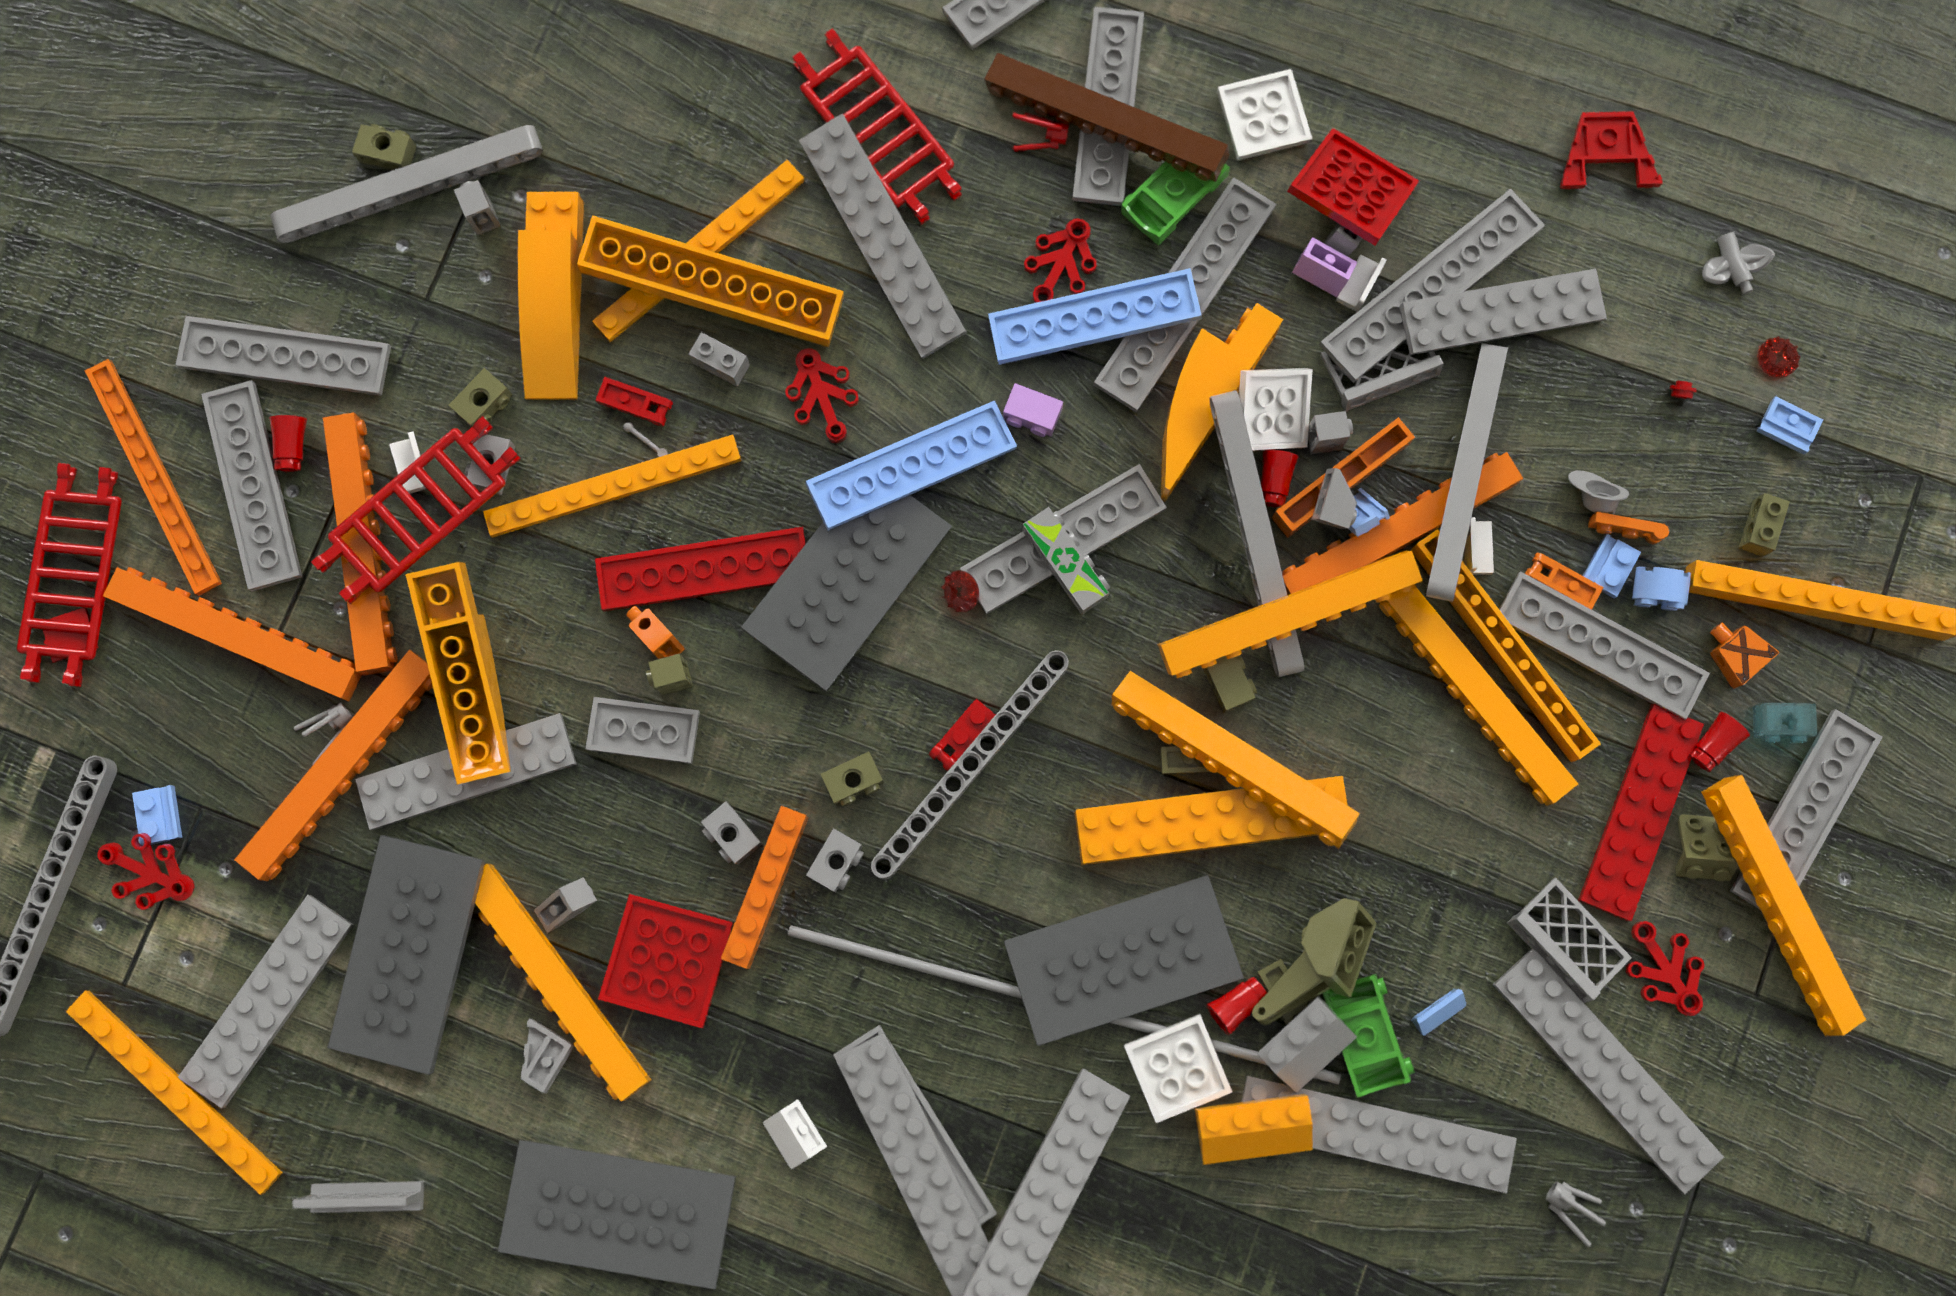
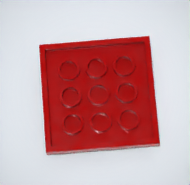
M1332 128L1294 179L1287 192L1376 246L1417 186L1419 180Z
M629 894L598 999L704 1028L723 963L721 957L734 923Z

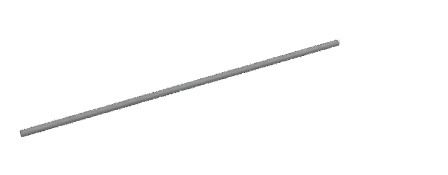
M790 925L788 936L1022 999L1018 986ZM1129 1016L1109 1022L1149 1034L1167 1028L1166 1026ZM1210 1039L1216 1052L1267 1065L1257 1054L1258 1051ZM1322 1069L1313 1078L1339 1084L1341 1074Z

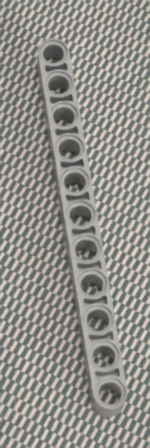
M532 125L521 126L277 210L270 215L278 241L282 243L292 242L536 158L542 154L543 149L535 127Z
M1484 343L1481 345L1426 597L1451 602L1454 599L1508 351L1507 347Z
M1234 390L1210 396L1209 403L1258 606L1286 596L1287 591L1238 392ZM1296 629L1292 630V635L1287 638L1276 640V637L1267 640L1274 671L1278 678L1304 671V662Z
M1055 650L1047 654L874 857L871 869L876 877L886 880L898 871L1057 684L1068 668L1069 661L1065 653ZM1053 658H1059L1064 666L1060 670H1053L1049 666V661ZM1036 678H1042L1047 686L1043 690H1036L1032 686V681ZM1019 698H1025L1029 701L1030 706L1022 711L1015 707V701ZM1002 718H1008L1012 721L1013 726L1011 729L1003 731L998 727V721ZM985 738H991L996 746L991 751H985L980 746L981 741ZM968 758H974L978 762L977 769L974 771L965 770L963 767L964 761ZM956 778L961 782V787L958 791L951 792L946 788V783L949 779ZM937 798L944 803V807L940 812H932L928 808L929 802L932 799ZM915 819H922L926 822V828L923 832L916 833L911 829V824ZM899 839H904L909 844L908 850L902 854L894 850V844ZM880 860L890 861L891 869L887 874L877 872L876 866Z
M94 755L87 758L83 763L0 961V1036H4L11 1029L115 779L117 765L111 759ZM102 763L103 771L98 775L96 770L98 765ZM92 788L93 795L87 800L86 792ZM81 813L82 821L77 825L75 820L77 815ZM70 838L72 845L69 850H66L65 843ZM60 864L61 872L56 876L54 870ZM49 889L50 898L48 901H45L44 893ZM36 915H38L40 919L37 927H35L33 924V920ZM27 940L29 948L27 952L24 953L22 947L24 942ZM16 966L18 975L14 979L12 977V970ZM5 992L7 995V1001L3 1005L1 1002V996Z

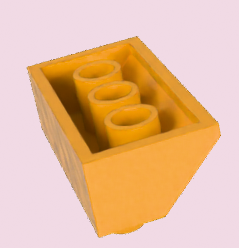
M1299 1094L1195 1108L1203 1165L1313 1150L1312 1118L1308 1095Z

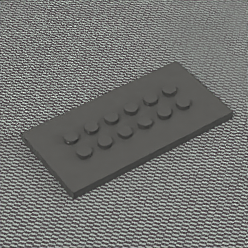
M911 495L830 530H827L823 522L745 621L741 630L823 691L827 692L952 526Z
M380 835L328 1048L429 1075L433 1074L486 860Z
M1208 875L1004 941L1037 1046L1244 978Z
M519 1140L498 1252L716 1289L736 1176Z

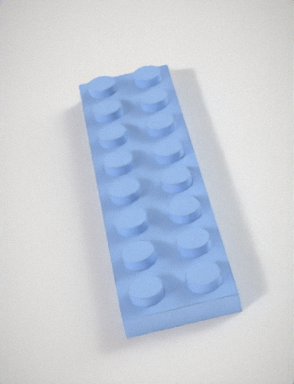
M1191 268L988 314L999 365L1202 319Z
M992 401L809 479L805 484L827 530H830L1013 451L1017 445L996 402Z

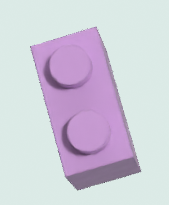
M1312 237L1292 273L1338 297L1348 282L1357 261Z
M1014 384L1003 411V419H1006V422L1011 426L1020 428L1022 425L1030 428V431L1035 435L1045 437V435L1052 436L1062 411L1063 401Z

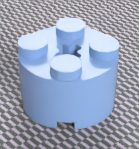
M1636 567L1632 599L1635 600L1634 606L1651 607L1661 604V609L1677 611V609H1684V606L1688 603L1690 572L1684 573L1683 570L1653 567L1652 571H1646V567Z

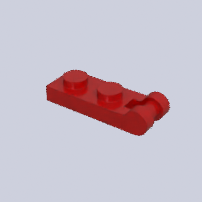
M604 377L595 399L598 404L647 420L661 427H664L666 423L665 415L667 410H671L673 402L667 398ZM651 404L658 406L655 413L649 411Z
M975 699L928 755L934 760L938 759L944 764L942 767L949 771L996 714L978 699ZM948 745L955 750L952 756L943 751Z

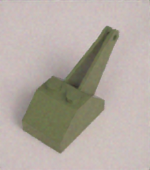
M1343 898L1310 917L1308 925L1302 932L1301 943L1305 951L1253 1008V1016L1259 1023L1269 1025L1329 989H1332L1335 994L1351 998L1377 924L1359 901Z

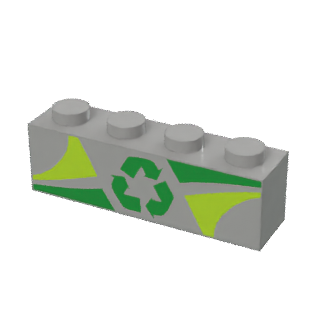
M1048 507L1023 523L1022 530L1080 614L1083 615L1108 598V589L1110 587L1102 575L1098 577L1092 569L1095 565L1087 554L1082 555L1077 548L1080 544L1072 532L1068 534L1062 525L1065 523L1057 511L1052 512Z

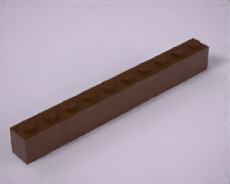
M997 53L984 78L989 93L995 97L1001 98L1004 96L1020 107L1026 105L1033 108L1040 115L1047 116L1048 114L1056 117L1062 124L1069 125L1071 123L1087 134L1095 133L1102 136L1109 143L1114 144L1118 142L1134 153L1139 151L1145 153L1156 162L1165 161L1170 163L1178 171H1190L1203 181L1212 180L1216 182L1229 157L1228 144L1000 53Z

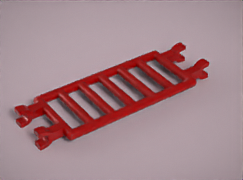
M832 28L825 33V37L827 38V45L839 56L834 62L816 73L801 51L792 57L795 61V68L807 80L801 85L800 90L827 123L835 118L828 110L830 106L870 77L874 78L880 88L843 115L849 123L885 96H888L895 104L894 108L855 135L860 144L902 114L911 124V126L868 156L872 166L917 133L924 140L925 146L885 175L881 176L874 167L896 208L906 203L922 225L930 219L928 216L929 211L920 203L915 195L938 179L953 201L962 196L960 192L962 190L961 186L948 173L954 167V162L860 46H854L849 50ZM857 58L865 69L820 100L812 89ZM933 152L941 161V164L897 196L889 184Z
M483 416L464 434L458 428L451 429L328 534V539L333 545L323 554L313 559L311 563L324 573L343 555L360 574V577L339 592L346 602L348 601L352 604L368 587H371L377 593L382 592L505 486L506 482L501 474L516 464L521 458L511 447L492 465L484 458L473 444L494 428ZM454 441L459 444L493 482L481 493L443 452ZM434 458L472 499L461 510L423 469ZM414 475L452 516L441 527L436 524L402 486ZM395 493L432 534L420 545L382 503L391 494ZM375 510L411 551L400 562L362 521L371 511ZM354 527L391 569L379 580L341 538L351 528Z
M58 463L56 490H46L44 492L17 642V651L21 654H27L25 666H23L20 674V679L40 683L42 656L68 658L67 669L63 674L62 683L81 687L83 660H93L96 656L106 598L103 594L108 586L122 505L120 497L112 496L113 486L117 481L118 473L113 472L111 468L99 467L97 494L71 492L72 482L76 477L77 469L70 467L69 464ZM54 501L110 506L108 520L100 521L52 516ZM49 527L105 531L103 547L47 541ZM45 551L101 557L99 572L43 567ZM40 578L97 582L94 598L38 592ZM36 603L92 608L90 624L34 618ZM31 629L88 634L85 649L29 644Z

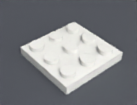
M1291 69L1218 87L1217 93L1237 161L1311 143L1312 136Z
M1312 369L1240 371L1239 398L1252 450L1305 448L1308 446Z
M1200 1014L1124 1045L1156 1123L1232 1093Z

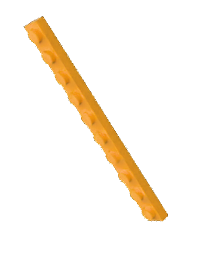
M786 160L686 244L719 253L805 182L804 177ZM631 288L592 322L611 343L664 298Z
M730 435L483 511L489 534L493 538L742 460L734 435Z
M84 991L68 1008L66 1012L260 1195L264 1194L283 1172L196 1090L178 1078L179 1074L90 991Z

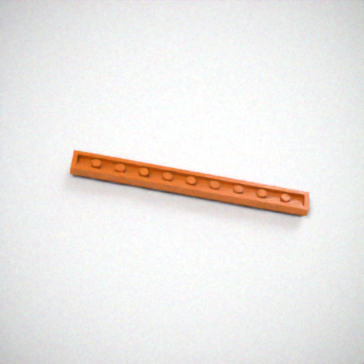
M107 359L85 370L194 594L199 596L222 584L113 362Z

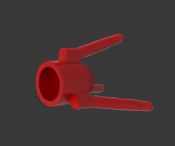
M1029 113L1024 115L1012 114V117L1047 128L1045 139H1050V142L1014 146V151L1044 148L1058 149L1059 144L1065 145L1068 125Z

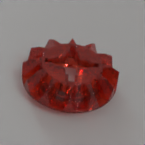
M1779 336L1768 339L1758 350L1757 358L1761 369L1766 374L1777 378L1792 374L1799 366L1798 363L1801 357L1797 352L1798 346H1794L1790 339H1783ZM1783 350L1782 357L1786 360L1783 359L1779 363L1775 364L1777 361V356L1774 353L1777 354L1779 351Z
M958 570L951 572V574L944 578L945 584L941 586L944 589V596L942 598L947 600L948 607L954 608L956 612H967L976 606L979 599V587L971 574ZM962 586V590L960 592L962 596L956 597V594L958 592L956 588Z

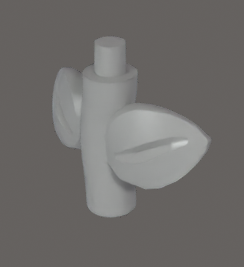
M1735 232L1719 237L1717 242L1721 257L1711 258L1706 262L1702 272L1703 279L1713 284H1723L1732 278L1735 287L1740 286L1743 294L1752 292L1753 288L1750 282L1753 280L1750 272H1757L1765 268L1775 256L1774 251L1759 244H1749L1740 250Z

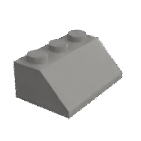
M1318 996L1261 1048L1257 1054L1278 1077L1297 1093L1357 1036L1324 1000Z

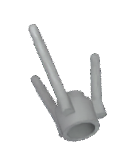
M341 702L294 726V730L298 731L317 722L302 732L304 737L327 723L334 730L338 727L340 728L312 765H314L353 718Z
M1559 1182L1554 1183L1545 1198L1550 1203L1548 1208L1554 1211L1587 1247H1590V1241L1561 1209L1563 1208L1567 1211L1572 1206L1593 1221L1605 1226L1606 1222L1574 1201L1575 1196L1572 1194L1597 1204H1601L1602 1200L1575 1189L1565 1182L1562 1184Z

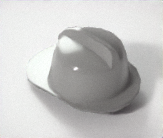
M1573 471L1568 475L1570 483L1582 491L1584 506L1594 513L1602 512L1614 515L1620 500L1627 499L1629 496V492L1625 488L1612 484L1593 473Z

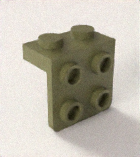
M1680 815L1678 827L1683 853L1675 867L1676 876L1691 879L1703 878L1731 881L1738 868V864L1733 858L1724 836L1719 831L1715 818Z

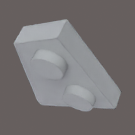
M529 1018L527 1022V1027H529L528 1042L524 1047L525 1062L522 1066L521 1079L542 1093H547L573 1050L574 1044L536 1020Z

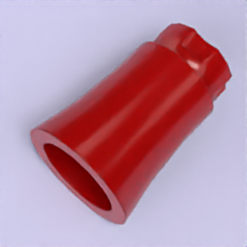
M292 415L269 417L272 431L273 460H275L274 470L282 472L301 471L307 418Z
M1263 450L1261 488L1266 506L1279 508L1285 504L1293 472L1299 458L1298 455L1281 450Z
M1719 712L1711 727L1694 746L1695 749L1689 756L1701 769L1711 772L1739 744L1750 737V733L1736 719L1724 712Z
M1251 977L1225 995L1206 1004V1008L1216 1024L1223 1032L1230 1036L1239 1024L1252 1013L1254 1006L1258 1004L1267 992L1256 978Z

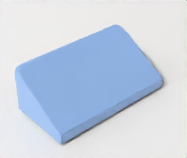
M1461 989L1451 990L1412 1018V1022L1421 1035L1428 1034L1465 1008L1466 1001L1463 991Z

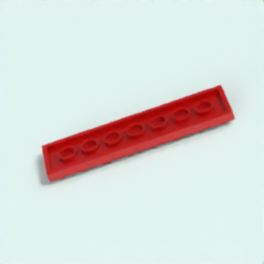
M797 527L596 558L595 564L601 610L604 612L630 608L636 605L643 606L772 586L805 546L804 528Z
M1656 704L1650 706L1578 901L1625 921H1632L1691 761L1689 754L1695 749L1694 746L1700 737L1704 726L1703 723L1689 717L1684 720Z

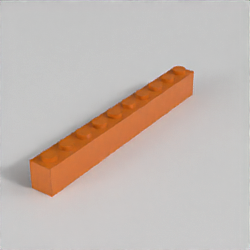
M354 412L323 418L337 526L374 496L371 495L370 487L374 483L371 470H368L367 460H370V451L364 442L367 428L364 420H361ZM373 510L362 521L377 537V535H380V526L378 521L375 520ZM354 527L341 537L378 580L385 575V571L381 569L380 561L382 559ZM342 555L344 584L347 587L360 577V574ZM368 587L352 604L347 601L356 672L363 676L392 671L395 667L394 663L397 662V652L391 644L394 629L392 622L388 621L387 611H390L389 598L385 596L384 590L377 593L371 587Z
M1507 452L1500 456L1494 453L1484 459L1483 462L1485 464L1482 466L1473 509L1516 486L1523 479ZM1452 477L1439 484V490L1433 493L1427 490L1417 496L1416 499L1418 501L1409 506L1408 502L1394 509V515L1390 516L1387 520L1385 518L1379 521L1380 524L1370 529L1367 533L1358 537L1350 533V539L1342 543L1339 539L1326 547L1327 552L1321 555L1315 552L1305 558V564L1298 568L1292 565L1283 570L1282 575L1287 595L1382 560L1440 528Z
M117 567L103 594L104 597L348 702L362 676L356 672L355 663L343 658L340 662L331 659L333 654L320 648L316 652L307 649L309 644L297 638H294L292 642L284 639L285 633L271 627L268 632L260 629L262 624L247 617L245 622L236 618L238 615L236 612L224 607L220 612L213 609L214 603L199 597L198 601L189 598L191 593L177 587L174 591L166 588L167 583L154 577L150 581L143 579L144 573L128 567L127 571Z
M409 649L235 858L237 863L258 880L262 881L272 880L280 873L283 862L296 854L300 847L298 844L304 837L310 836L315 831L316 823L321 816H326L335 805L333 802L339 795H343L349 790L352 785L351 780L355 775L362 773L368 767L370 757L383 749L387 742L385 739L389 734L397 731L402 726L404 716L409 711L416 709L421 702L420 697L426 690L429 691L433 688L428 664L423 658Z

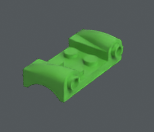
M1164 162L1133 194L1128 195L1121 204V213L1159 246L1176 229V224L1208 192L1212 193L1229 176L1230 167L1225 164L1217 181L1214 182L1212 180L1203 181L1190 171H1178L1170 163Z
M1376 974L1357 979L1351 998L1335 994L1332 989L1323 993L1326 1004L1357 1036L1342 1050L1357 1098L1384 1088L1411 1082L1410 1074L1415 1073L1410 1057L1404 1058L1403 1053H1401L1384 1002L1383 995L1388 993L1384 979H1378Z

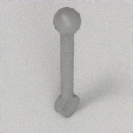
M626 422L623 428L626 432H631L657 452L658 457L668 455L666 449L657 447L634 429L632 423Z

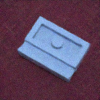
M1774 397L1757 432L1804 455L1809 451L1810 444L1813 442L1823 419L1778 397Z
M1362 488L1358 489L1359 493L1354 495L1357 502L1355 508L1357 516L1355 522L1349 528L1357 537L1379 525L1381 519L1385 518L1387 520L1390 518L1388 510Z
M1606 534L1583 576L1604 587L1601 592L1616 598L1641 552Z
M168 785L162 788L158 787L132 793L138 834L147 833L151 837V844L182 838L175 786ZM140 837L139 842L140 845L143 846L144 840L142 837Z

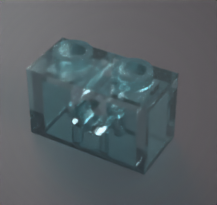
M1760 703L1753 706L1754 738H1764L1766 743L1781 742V738H1790L1791 743L1808 742V738L1817 736L1816 704Z

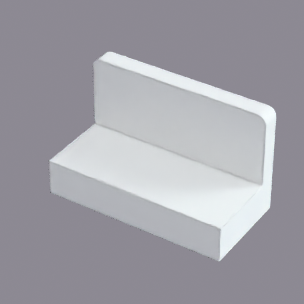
M1360 254L1348 282L1338 295L1336 301L1358 312L1381 272L1386 259L1382 258L1378 264Z
M413 432L408 433L410 439L389 444L398 474L421 456ZM415 475L402 485L409 493L427 489Z
M1471 517L1464 549L1465 565L1473 575H1492L1494 573L1492 521H1476L1475 517Z
M796 1100L763 1122L791 1169L827 1147L799 1100Z

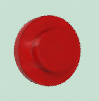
M1676 381V385H1670L1669 388L1672 390V397L1692 399L1693 393L1697 391L1696 388L1692 387L1691 382Z

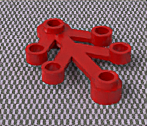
M1073 219L1066 225L1065 230L1049 235L1041 234L1036 238V248L1041 252L1048 251L1052 244L1066 241L1063 249L1037 257L1029 256L1025 259L1024 269L1028 273H1035L1039 267L1055 263L1045 283L1038 285L1034 289V303L1043 302L1038 298L1041 294H1045L1048 297L1047 300L1053 299V288L1064 268H1066L1071 282L1070 292L1073 295L1084 292L1085 283L1080 279L1072 253L1077 245L1082 257V271L1086 274L1095 272L1097 262L1092 257L1087 244L1091 230L1086 221ZM1079 229L1082 231V234L1076 236L1073 231ZM1046 240L1048 244L1046 246H1041L1039 244V241ZM1033 261L1036 263V266L1030 268L1027 263ZM1091 262L1094 266L1088 269L1084 264ZM1080 284L1082 286V289L1075 290L1073 289V285Z
M803 349L796 356V366L799 369L793 383L787 386L785 390L789 401H798L801 398V388L809 375L812 385L802 407L795 411V420L800 425L808 424L811 419L810 413L818 398L828 424L826 427L828 440L832 443H841L846 439L847 430L842 422L837 421L828 395L844 401L849 407L858 404L859 396L853 389L843 390L822 381L819 372L832 376L838 383L843 384L850 378L849 370L844 366L835 367L821 361L820 354L814 349ZM807 357H811L813 359V362L811 364H805L804 359ZM844 371L846 372V376L844 378H838V372ZM792 389L798 391L795 397L789 396V392ZM850 394L856 397L852 402L846 400V397ZM800 413H806L807 418L805 420H799L798 415ZM834 427L841 429L838 434L831 433V430Z
M147 833L136 834L131 840L133 848L140 850L145 864L124 855L122 847L117 843L104 844L99 848L98 859L101 863L105 865L117 864L141 875V877L129 882L122 881L114 884L111 891L117 899L125 898L131 892L153 883L164 886L165 888L152 894L146 892L136 897V906L141 910H146L153 907L155 903L169 897L176 901L186 900L194 892V881L189 876L181 874L174 856V847L170 844L160 845L156 848L154 855L151 847V837ZM140 837L144 840L143 846L139 844L138 840ZM163 848L167 849L168 851L167 857H165L162 853ZM106 850L110 852V859L106 856ZM156 857L158 860L165 862L169 875L161 872ZM177 883L182 886L181 892L177 889ZM120 886L124 888V894L119 892ZM143 897L148 899V905L143 903Z
M1648 921L1634 924L1631 931L1634 940L1645 945L1660 970L1643 966L1640 962H1630L1626 965V974L1631 978L1644 977L1669 983L1675 993L1660 991L1654 985H1646L1641 989L1642 998L1646 1001L1658 1000L1674 1004L1677 1010L1685 1016L1698 1014L1703 1007V999L1697 992L1700 973L1705 966L1703 959L1697 956L1689 957L1685 962L1686 969L1689 971L1686 987L1680 979L1685 948L1689 945V938L1683 933H1676L1671 936L1670 944L1673 947L1671 962H1669L1655 941V926ZM1641 927L1646 931V935L1643 938L1638 934V930ZM1678 936H1680L1683 939L1682 946H1678L1676 944V938ZM1693 960H1696L1699 964L1696 970L1691 966ZM1633 965H1637L1639 968L1637 975L1631 972ZM1649 988L1654 991L1652 998H1649L1646 994ZM1687 997L1692 1001L1690 1007H1686L1684 1004V1000Z

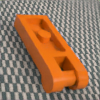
M1596 512L1589 517L1588 528H1594L1596 532L1601 534L1616 532L1621 533L1622 537L1628 539L1643 537L1650 544L1659 543L1669 534L1668 527L1662 523Z
M1536 553L1532 560L1534 562L1532 567L1528 568L1525 574L1592 610L1604 587L1548 556ZM1543 567L1550 570L1548 576L1541 573Z

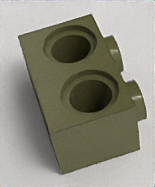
M1766 493L1754 499L1739 549L1763 557L1775 551L1790 501Z

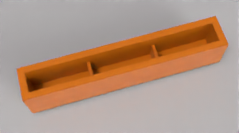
M1398 417L1333 468L1341 470L1351 490L1409 446L1415 436ZM1325 474L1276 510L1272 516L1273 521L1287 538L1311 521Z
M783 806L780 807L721 959L750 969L809 819L806 815Z

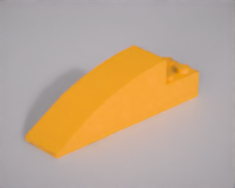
M527 192L525 230H518L519 327L525 399L577 400L582 273H580L577 262L583 246L584 202L578 192Z
M1258 303L1255 304L1252 310L1246 309L1237 329L1232 330L1226 343L1202 328L1188 354L1174 392L1163 437L1161 499L1166 502L1215 428L1209 397L1234 390L1239 392L1240 371L1254 370L1277 335L1283 319Z
M456 562L406 574L456 783L461 784L511 772L504 714L485 617L477 613L466 564Z

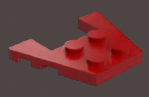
M1583 112L1581 114L1561 181V189H1583L1586 186L1585 163L1634 162L1637 188L1660 187L1663 184L1661 175L1657 174L1654 167L1655 161L1653 156L1649 155L1644 142L1646 140L1634 112Z

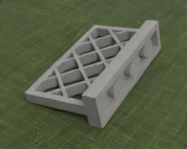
M1325 351L1320 355L1342 399L1341 404L1345 411L1439 376L1444 364L1440 356H1436L1434 351L1426 352L1428 358L1423 360L1412 358L1410 353L1407 356L1392 351L1387 356L1384 365L1378 363L1373 367L1381 370L1379 377L1372 379L1363 375L1357 380L1355 386L1345 390L1341 380L1343 375L1346 374L1338 366L1332 364L1330 357ZM1391 357L1405 361L1404 366L1400 369H1394L1387 365Z
M1556 877L1517 915H1514L1507 922L1531 949H1535L1583 1003L1593 1001L1600 994L1599 991L1632 958ZM1553 887L1561 895V905L1549 904L1548 892ZM1533 907L1543 908L1544 922H1535L1528 914ZM1549 908L1561 909L1562 924L1549 923ZM1567 909L1576 910L1579 913L1580 925L1568 924ZM1550 927L1562 928L1563 943L1554 942L1550 938ZM1568 928L1580 929L1581 944L1569 943ZM1586 929L1597 932L1599 935V945L1587 944ZM1569 947L1581 948L1582 963H1575L1569 958ZM1587 948L1599 949L1600 964L1588 963ZM1605 949L1614 950L1621 959L1615 965L1606 964ZM1588 967L1600 968L1601 980L1596 985L1588 978Z
M424 1181L311 1184L310 1195L293 1200V1208H310V1213L423 1210Z

